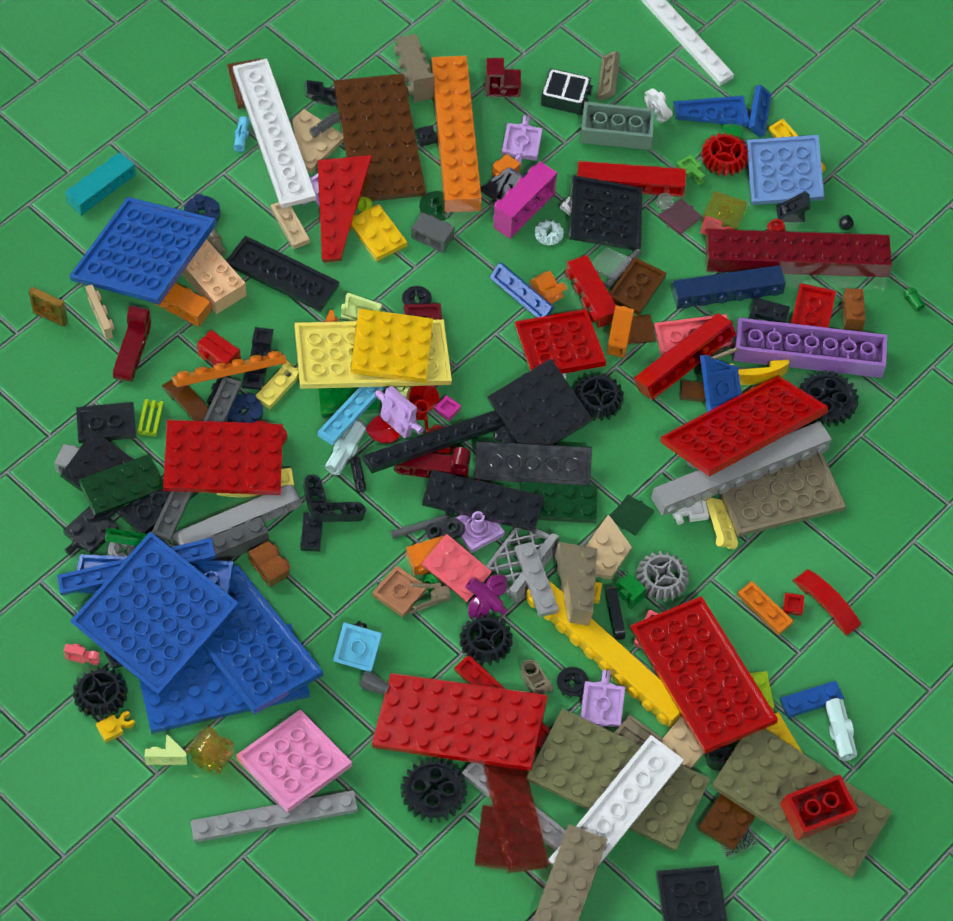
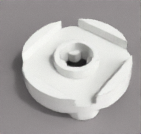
M650 89L644 93L647 94L644 96L645 103L648 108L655 109V114L658 116L655 119L659 123H663L673 116L672 111L665 103L666 97L663 92Z

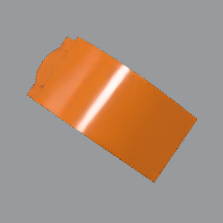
M551 271L543 272L529 280L533 289L551 304L563 298L562 292L567 289L564 282L557 284Z

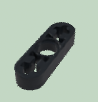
M616 587L605 588V597L613 637L615 640L625 639V627Z

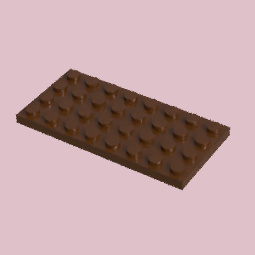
M404 74L334 80V90L346 157L372 155V161L368 168L367 178L364 181L361 197H368L372 201L426 195Z

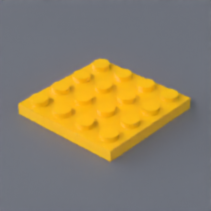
M359 309L350 373L426 383L433 318Z

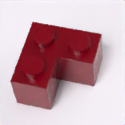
M486 58L485 97H521V69H504V58Z

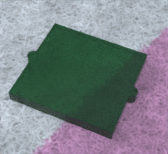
M628 494L610 517L621 529H625L636 536L655 510L645 505L642 500L639 501Z

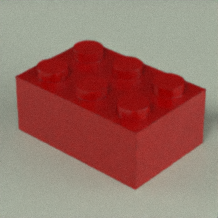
M841 775L790 793L780 802L797 840L852 820L859 812Z

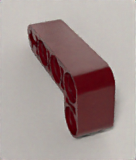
M130 306L128 309V327L113 369L114 379L129 382L134 380L151 329L150 310L136 306Z
M458 447L454 449L453 456L430 453L394 466L393 470L401 475L430 478L432 470L468 478L471 452L467 448Z

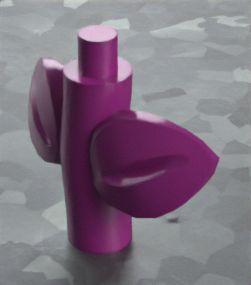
M493 575L488 579L486 585L475 577L468 581L465 588L477 595L470 601L468 606L469 617L472 621L474 615L480 619V615L483 614L485 617L490 609L495 613L498 611L501 615L507 612L508 609L503 606L504 602L499 598L507 589L506 576Z

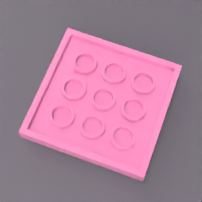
M301 709L236 755L237 760L287 813L352 767V762Z

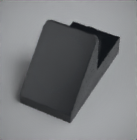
M804 191L777 205L778 219L783 222H805V211L811 209L810 194Z

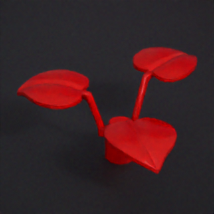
M434 385L414 386L409 393V401L417 407L416 420H424L425 430L427 431L424 434L444 428L440 425H434L429 429L427 413L435 409L440 402V396ZM380 415L372 419L366 427V432L372 439L384 444L395 442L400 435ZM453 446L433 453L449 454L452 452Z

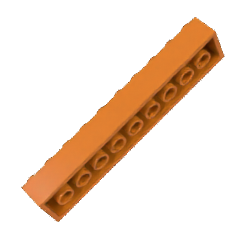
M467 56L432 57L431 73L434 75V104L445 212L481 211V189Z

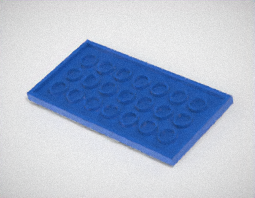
M238 565L235 566L229 595L240 605L203 646V649L255 715L322 677L323 670Z
M292 624L286 625L294 634ZM203 648L160 696L139 680L151 734L251 711ZM308 685L271 706L310 697Z

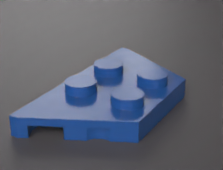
M700 355L707 412L741 395L739 371L737 366L710 358L708 355Z

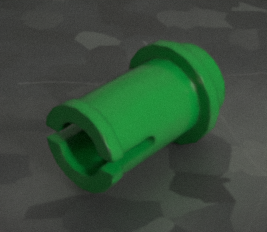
M911 287L904 292V298L909 300L915 311H920L926 304L917 294V289Z

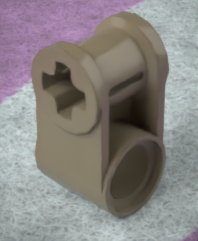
M530 659L523 662L520 677L528 692L537 694L553 692L552 684L543 673L539 664ZM530 669L533 670L535 673L528 674L526 673V670Z

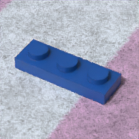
M762 85L755 87L749 129L758 137L765 136L772 96Z
M833 681L781 697L780 703L786 717L791 718L826 707V702L831 699H844L837 682Z

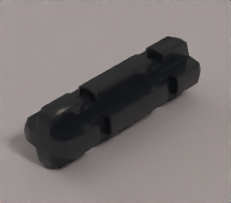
M352 457L350 463L356 491L358 493L365 492L366 483L364 481L360 457Z

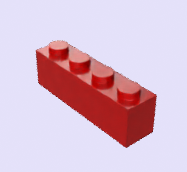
M588 255L568 261L565 275L568 280H571L574 292L579 294L582 306L587 308L591 322H595L597 328L611 324L616 304Z

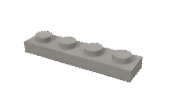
M534 541L515 546V552L539 618L558 613L559 608Z

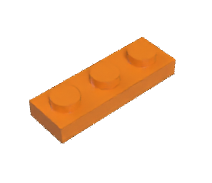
M753 581L738 592L737 596L778 636L793 624V620Z

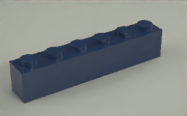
M781 265L673 280L672 294L676 309H687L693 306H707L714 303L722 304L728 301H742L754 297L777 296L784 293L786 282Z

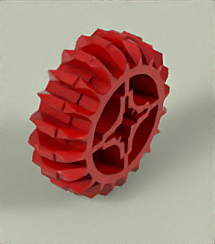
M725 132L723 135L717 133L716 137L711 135L710 139H707L702 146V162L706 165V169H711V173L717 172L718 176L724 174L725 177L730 174L733 177L735 173L739 174L741 170H744L748 163V145L745 144L744 140H739V136L733 137L732 133L730 135H726Z

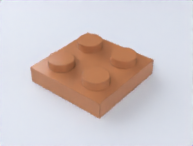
M396 565L372 592V597L404 618L425 594L427 588L412 587V583L422 582Z

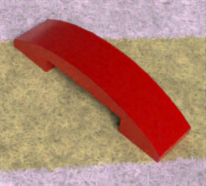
M807 569L793 580L806 595L809 593L834 618L833 623L846 636L861 626V622L847 602L819 575Z

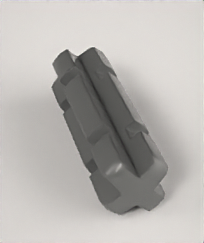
M333 112L329 115L330 117H326L317 123V126L310 128L309 133L316 138L320 135V132L323 133L332 127L333 123H338L340 115L337 112Z

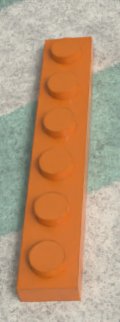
M272 351L263 357L261 355H254L249 360L236 359L231 364L226 365L225 363H217L212 368L199 367L190 373L188 371H181L176 376H172V380L175 386L180 387L287 363L284 354L279 353V351Z

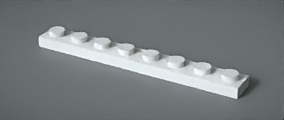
M641 0L719 86L733 79V72L666 0Z

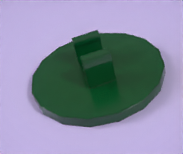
M441 191L429 192L420 200L419 209L421 213L432 215L438 220H445L453 214V212H445L444 197Z

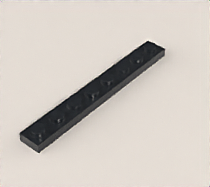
M494 410L363 455V461L370 472L375 473L494 432L505 425Z

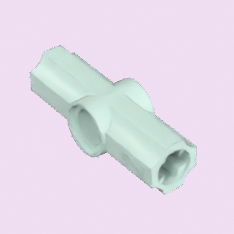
M355 421L335 443L333 453L325 464V469L330 474L340 475L348 460L355 456L358 444L366 432V427L362 423Z
M831 699L825 704L830 721V736L832 740H835L839 760L849 761L857 757L853 740L852 721L847 717L843 699Z

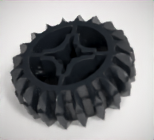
M594 373L593 377L587 375L586 379L581 378L580 383H577L574 393L589 415L593 417L594 421L596 418H600L602 422L604 417L609 420L611 415L616 416L617 411L621 410L624 402V392L621 390V384H617L616 379L611 381L610 375L607 378L604 377L603 373L600 376Z
M481 614L480 619L474 615L473 621L468 620L466 626L463 625L462 632L459 635V645L462 647L463 654L467 653L466 656H471L476 662L481 661L480 664L482 666L484 662H488L489 666H491L492 661L498 664L500 658L505 660L506 654L511 652L510 647L513 646V634L510 632V626H506L505 620L499 622L498 616L493 619L491 614L488 617H484ZM477 631L478 636L475 637V640L471 641V636ZM501 638L502 643L497 648H495L494 643H496L498 639Z
M97 666V671L89 668V674L82 672V678H77V684L73 686L74 692L72 696L75 699L74 704L78 706L80 713L84 711L86 717L91 714L93 719L99 715L100 719L103 720L104 715L110 717L112 716L111 712L118 714V707H124L128 689L125 687L126 681L122 680L120 673L116 674L114 669L109 672L108 667L101 670ZM93 684V687L87 690V688ZM97 688H98L99 691L103 694V698H102L101 694H99V692L97 691ZM113 693H115L114 697L107 702L108 698L113 696Z

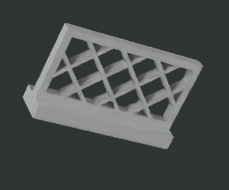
M515 527L488 562L486 567L492 572L496 571L497 575H499V570L510 568L511 575L506 577L507 580H513V584L509 589H506L504 594L510 596L511 601L518 604L529 588L523 572L513 574L512 567L520 566L519 561L510 562L509 556L516 555L515 550L508 551L507 547L515 543L520 545V542L528 540L533 542V539L537 538L545 539L543 544L535 545L543 568H545L555 555L558 543L560 542L558 535L554 533L549 535L536 528L535 532L529 531L530 535L518 537L521 529ZM507 557V564L497 566L496 562L498 559ZM488 578L485 579L484 584L487 583Z

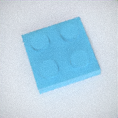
M344 622L333 661L372 672L383 633Z

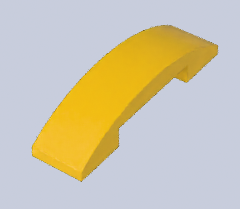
M789 359L770 361V365L767 368L738 370L740 385L761 384L777 375L783 376L788 371Z

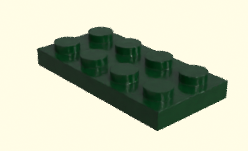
M150 454L79 480L81 489L94 516L129 504L137 499L140 500L149 496V493L153 491L158 492L163 489V481Z
M521 482L520 490L545 496L539 520L596 523L598 486Z

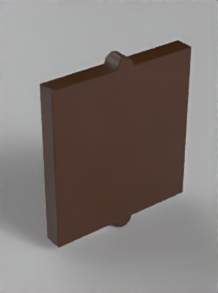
M650 314L633 316L629 345L656 341L654 335L655 327L652 326Z

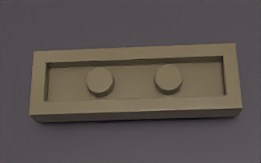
M616 50L602 57L597 98L601 101L615 95L620 53Z

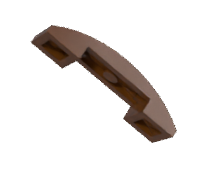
M172 379L162 385L163 390L172 400L175 399L193 421L204 420L208 407L189 385L177 387L173 384Z

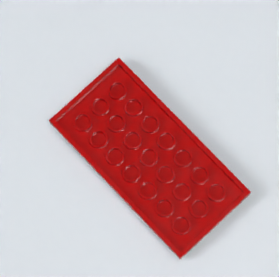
M777 375L661 436V443L710 477L828 413V406Z
M702 596L631 625V631L704 754L778 723L777 716Z
M390 673L388 680L390 686L383 699L372 741L373 748L532 771L548 701L547 695Z

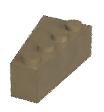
M417 34L397 37L394 53L395 56L399 57V69H403L402 74H404L405 82L408 85L406 86L408 96L412 97L413 103L434 99V75L430 73V65L426 62L425 53H422V46Z
M559 542L554 557L562 583L561 589L564 592V603L569 623L589 626L594 610L597 548Z

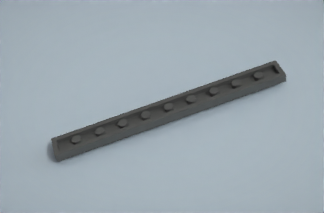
M223 377L203 421L225 422L240 391L242 382ZM170 492L152 531L156 537L163 541L171 542L193 492Z

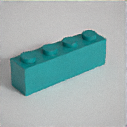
M121 152L110 157L107 162L98 166L95 171L83 177L80 182L71 186L65 192L67 203L82 216L136 175L135 164Z

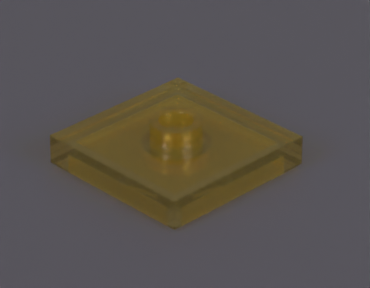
M714 191L702 217V222L705 216H709L723 221L722 227L729 226L737 230L748 202Z

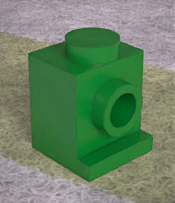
M630 573L625 578H619L615 583V586L618 588V595L624 601L627 600L629 602L628 607L630 609L634 608L645 598L647 588Z

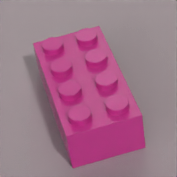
M542 162L532 166L525 177H521L517 185L513 189L510 188L505 197L495 203L493 228L511 239L555 195L557 172Z

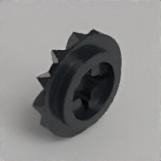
M422 286L409 287L402 296L404 305L431 304L432 301L431 293ZM415 295H417L419 303H416V301L414 300Z
M576 667L562 670L557 677L558 689H560L563 695L566 694L570 698L573 696L580 697L584 693L585 681L589 682L587 674ZM575 677L574 680L577 684L571 688L570 683L567 682H571V679Z

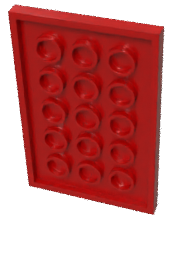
M167 420L163 491L281 495L283 424Z

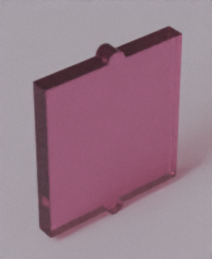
M682 198L659 214V218L667 224V227L672 228L678 235L702 218L693 209V206H690Z

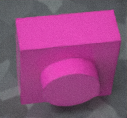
M447 395L435 407V412L449 422L461 410V405Z

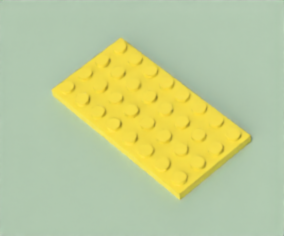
M433 320L426 383L350 373L357 321L295 323L294 325L300 389L451 385L452 378L444 320Z

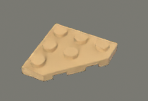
M303 109L293 119V130L306 170L312 173L318 167V160L327 159L343 143L342 133L330 127L325 132H320V135L314 138L309 133L310 128L317 126L316 124L322 120Z

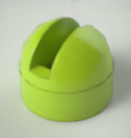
M360 197L358 210L364 212L372 208V200L368 197Z

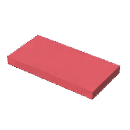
M722 314V316L728 319L727 314ZM713 316L654 323L660 355L663 356ZM733 338L719 349L730 346L729 349L734 348Z

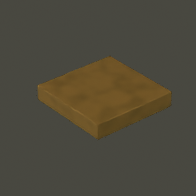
M31 287L28 292L33 313L65 327L68 320L64 301Z

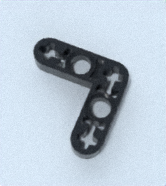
M316 475L306 476L303 489L309 515L313 521L358 522L364 519L366 507L358 502L327 503L321 478ZM317 496L320 500H313L311 497ZM334 510H339V511H341L343 514H336V513H334L333 511H334Z

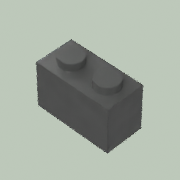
M423 212L412 227V239L443 253L454 238V226Z

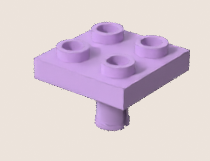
M480 511L474 512L472 517L464 515L456 517L465 525V532L460 538L471 553L503 537L505 533L498 523L484 520L485 516H482L483 513Z

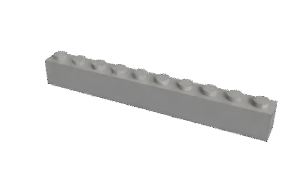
M819 421L776 440L710 477L698 470L655 487L651 498L662 516L672 515L679 509L693 506L696 502L709 500L718 493L724 494L729 489L741 487L750 480H758L763 475L773 474L782 467H790L795 462L807 460L817 453L822 454L829 449L832 439Z

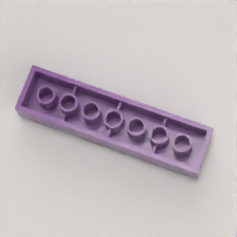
M738 318L734 348L738 347L739 350L734 352L733 361L770 365V361L789 359V367L817 371L827 370V372L835 371V373L882 378L886 367L887 335Z

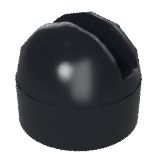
M850 215L843 216L839 220V227L842 230L854 228L852 217Z

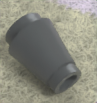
M365 671L359 686L363 688L362 690L385 695L390 684L374 673Z

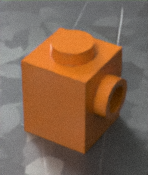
M506 154L501 160H497L493 164L492 178L500 175L502 171L509 167L520 173V163Z

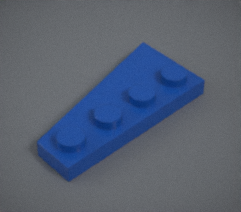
M743 96L674 101V111L677 120L734 124L749 127L750 121Z

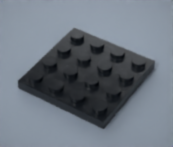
M573 175L571 178L569 239L633 251L641 249L642 187Z
M552 359L547 360L487 397L516 443L555 445L593 421Z

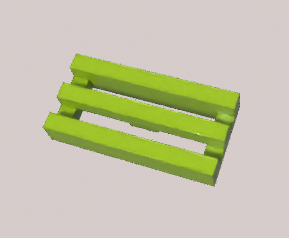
M148 399L144 400L137 431L138 435L157 437L164 406L163 401L158 403L156 400H152V402ZM150 407L146 429L143 431L147 410ZM156 407L158 408L153 432H151L150 428L154 410Z

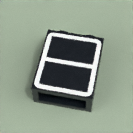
M550 68L541 95V106L582 115L584 102H589L587 97L588 95L591 96L593 85H590L591 77Z

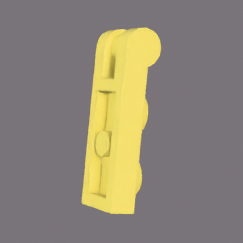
M289 361L284 363L281 369L256 394V398L268 409H271L299 379L298 367H293V364ZM288 372L292 374L290 377L286 376Z
M711 497L706 503L717 535L716 545L734 550L738 546V540L723 501Z

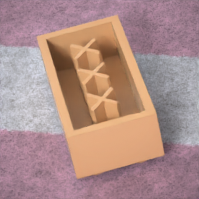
M206 239L182 275L200 296H204L210 301L212 310L218 314L247 296L246 283Z

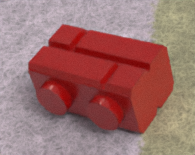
M210 330L197 344L200 358L212 362V365L217 363L231 364L233 360L241 359L240 350L213 330Z

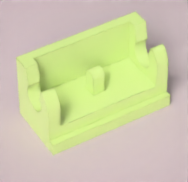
M347 293L345 304L341 306V318L348 321H357L359 309L382 311V304Z

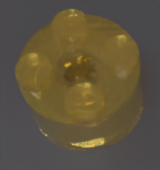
M206 727V729L198 732L187 748L186 754L188 756L190 753L193 756L191 761L201 769L209 773L214 770L216 771L215 774L218 775L234 754V743L227 738L223 739L217 735L216 730Z

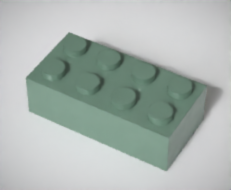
M584 102L580 143L651 150L655 109Z

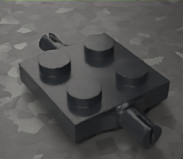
M90 506L63 530L64 535L72 541L64 549L65 552L71 555L79 548L85 550L90 555L95 553L107 542L105 541L106 529H119L118 525L110 520L117 513L116 508L94 516Z

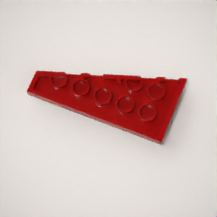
M372 155L318 160L323 263L342 260L349 230H351L353 217L356 214L364 181L367 178L368 168L372 161Z

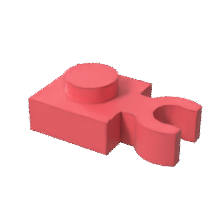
M79 644L65 645L64 655L66 660L83 664L85 662L93 665L99 664V652L86 651Z

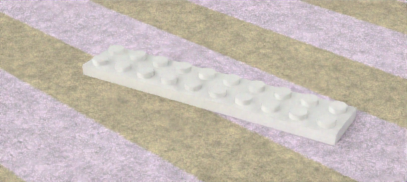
M263 59L233 66V72L280 207L285 208L316 200L313 186L268 60Z

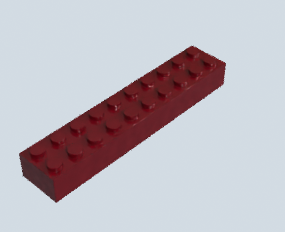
M708 229L705 241L706 272H737L781 265L783 274L888 277L892 266L890 235Z

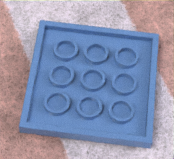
M819 135L747 140L752 205L783 203L804 191L810 194V201L824 200Z

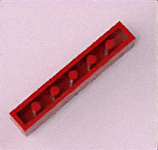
M578 161L577 176L642 187V194L684 197L686 169Z
M719 313L714 315L635 376L634 380L638 391L651 400L655 399L701 363L700 355L710 356L736 336L732 321Z

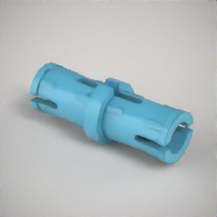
M244 116L239 117L238 127L234 133L235 143L233 148L238 152L245 150L246 139L249 136L248 126L250 120Z

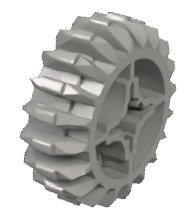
M661 551L658 552V555L652 552L650 557L645 556L644 561L639 563L636 579L647 588L646 593H649V599L654 596L656 597V602L659 601V598H663L664 602L667 601V598L673 601L675 596L680 597L681 593L686 590L689 582V571H686L687 566L682 564V559L676 560V554L671 557L669 552H666L665 555H662ZM670 570H673V571L675 572V574L677 575V578L674 577L675 575L672 574V573L670 572ZM647 574L651 576L650 578L653 579L655 583H652L649 580Z

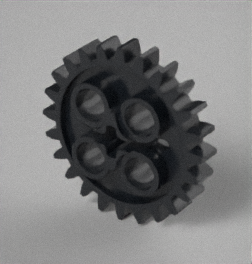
M825 370L824 375L818 371L817 376L810 374V379H804V383L800 384L799 389L828 406V413L815 419L813 423L820 421L824 425V422H826L828 427H830L832 422L838 426L839 421L844 424L846 418L851 419L858 406L859 396L856 395L857 389H853L854 383L848 384L849 378L843 380L841 379L842 374L837 377L835 376V371H833L831 375H828L827 370Z
M428 758V763L426 764L420 760L419 767L413 764V771L407 770L408 776H403L404 783L401 784V790H403L401 797L405 798L403 804L408 805V812L414 810V817L420 814L421 821L429 817L430 823H432L433 818H436L438 823H440L441 817L448 820V814L455 817V809L462 810L461 804H465L466 798L464 797L467 796V790H465L467 783L463 782L465 781V775H460L461 769L454 770V763L447 766L446 759L443 763H439V758H436L435 762ZM437 774L440 778L433 779L431 776ZM417 786H422L425 789L422 791H417L415 788ZM451 789L453 793L446 794L444 790ZM435 801L438 804L435 806H430L428 802Z

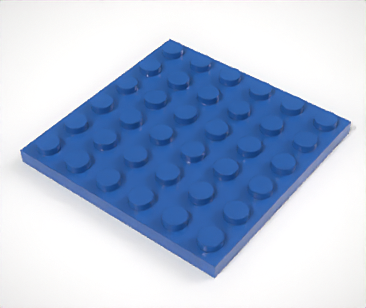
M127 197L69 277L74 282L86 285L92 284L93 287L161 304L217 225L216 219Z
M149 532L70 622L160 696L240 604L153 533Z

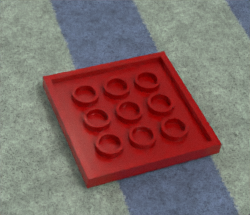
M587 309L515 321V329L530 371L549 359L553 360L562 374L606 366V359Z

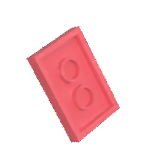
M448 534L442 538L421 564L465 602L473 595L472 592L465 588L468 581L475 577L483 583L492 572Z

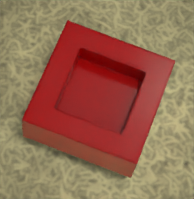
M785 593L783 611L786 614L802 616L805 595Z

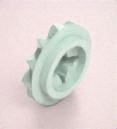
M554 220L539 222L538 226L535 227V237L544 245H555L563 238V228L560 223H555ZM551 228L552 232L547 236V231Z

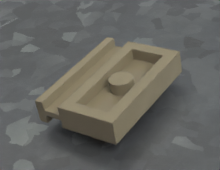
M631 715L614 732L640 746L651 735L659 741L662 740V737Z

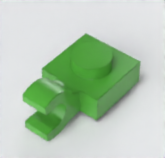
M691 154L676 163V168L686 169V178L692 176L698 186L705 183L703 180L705 174L700 171L702 165Z

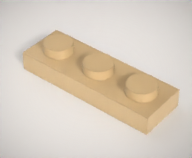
M279 202L270 205L272 213L293 250L310 243L308 235L291 206L281 208Z
M92 284L86 286L88 301L105 339L113 338L112 330L115 328L112 320L107 319L106 315H108L106 306L100 303L102 299L99 291H95Z

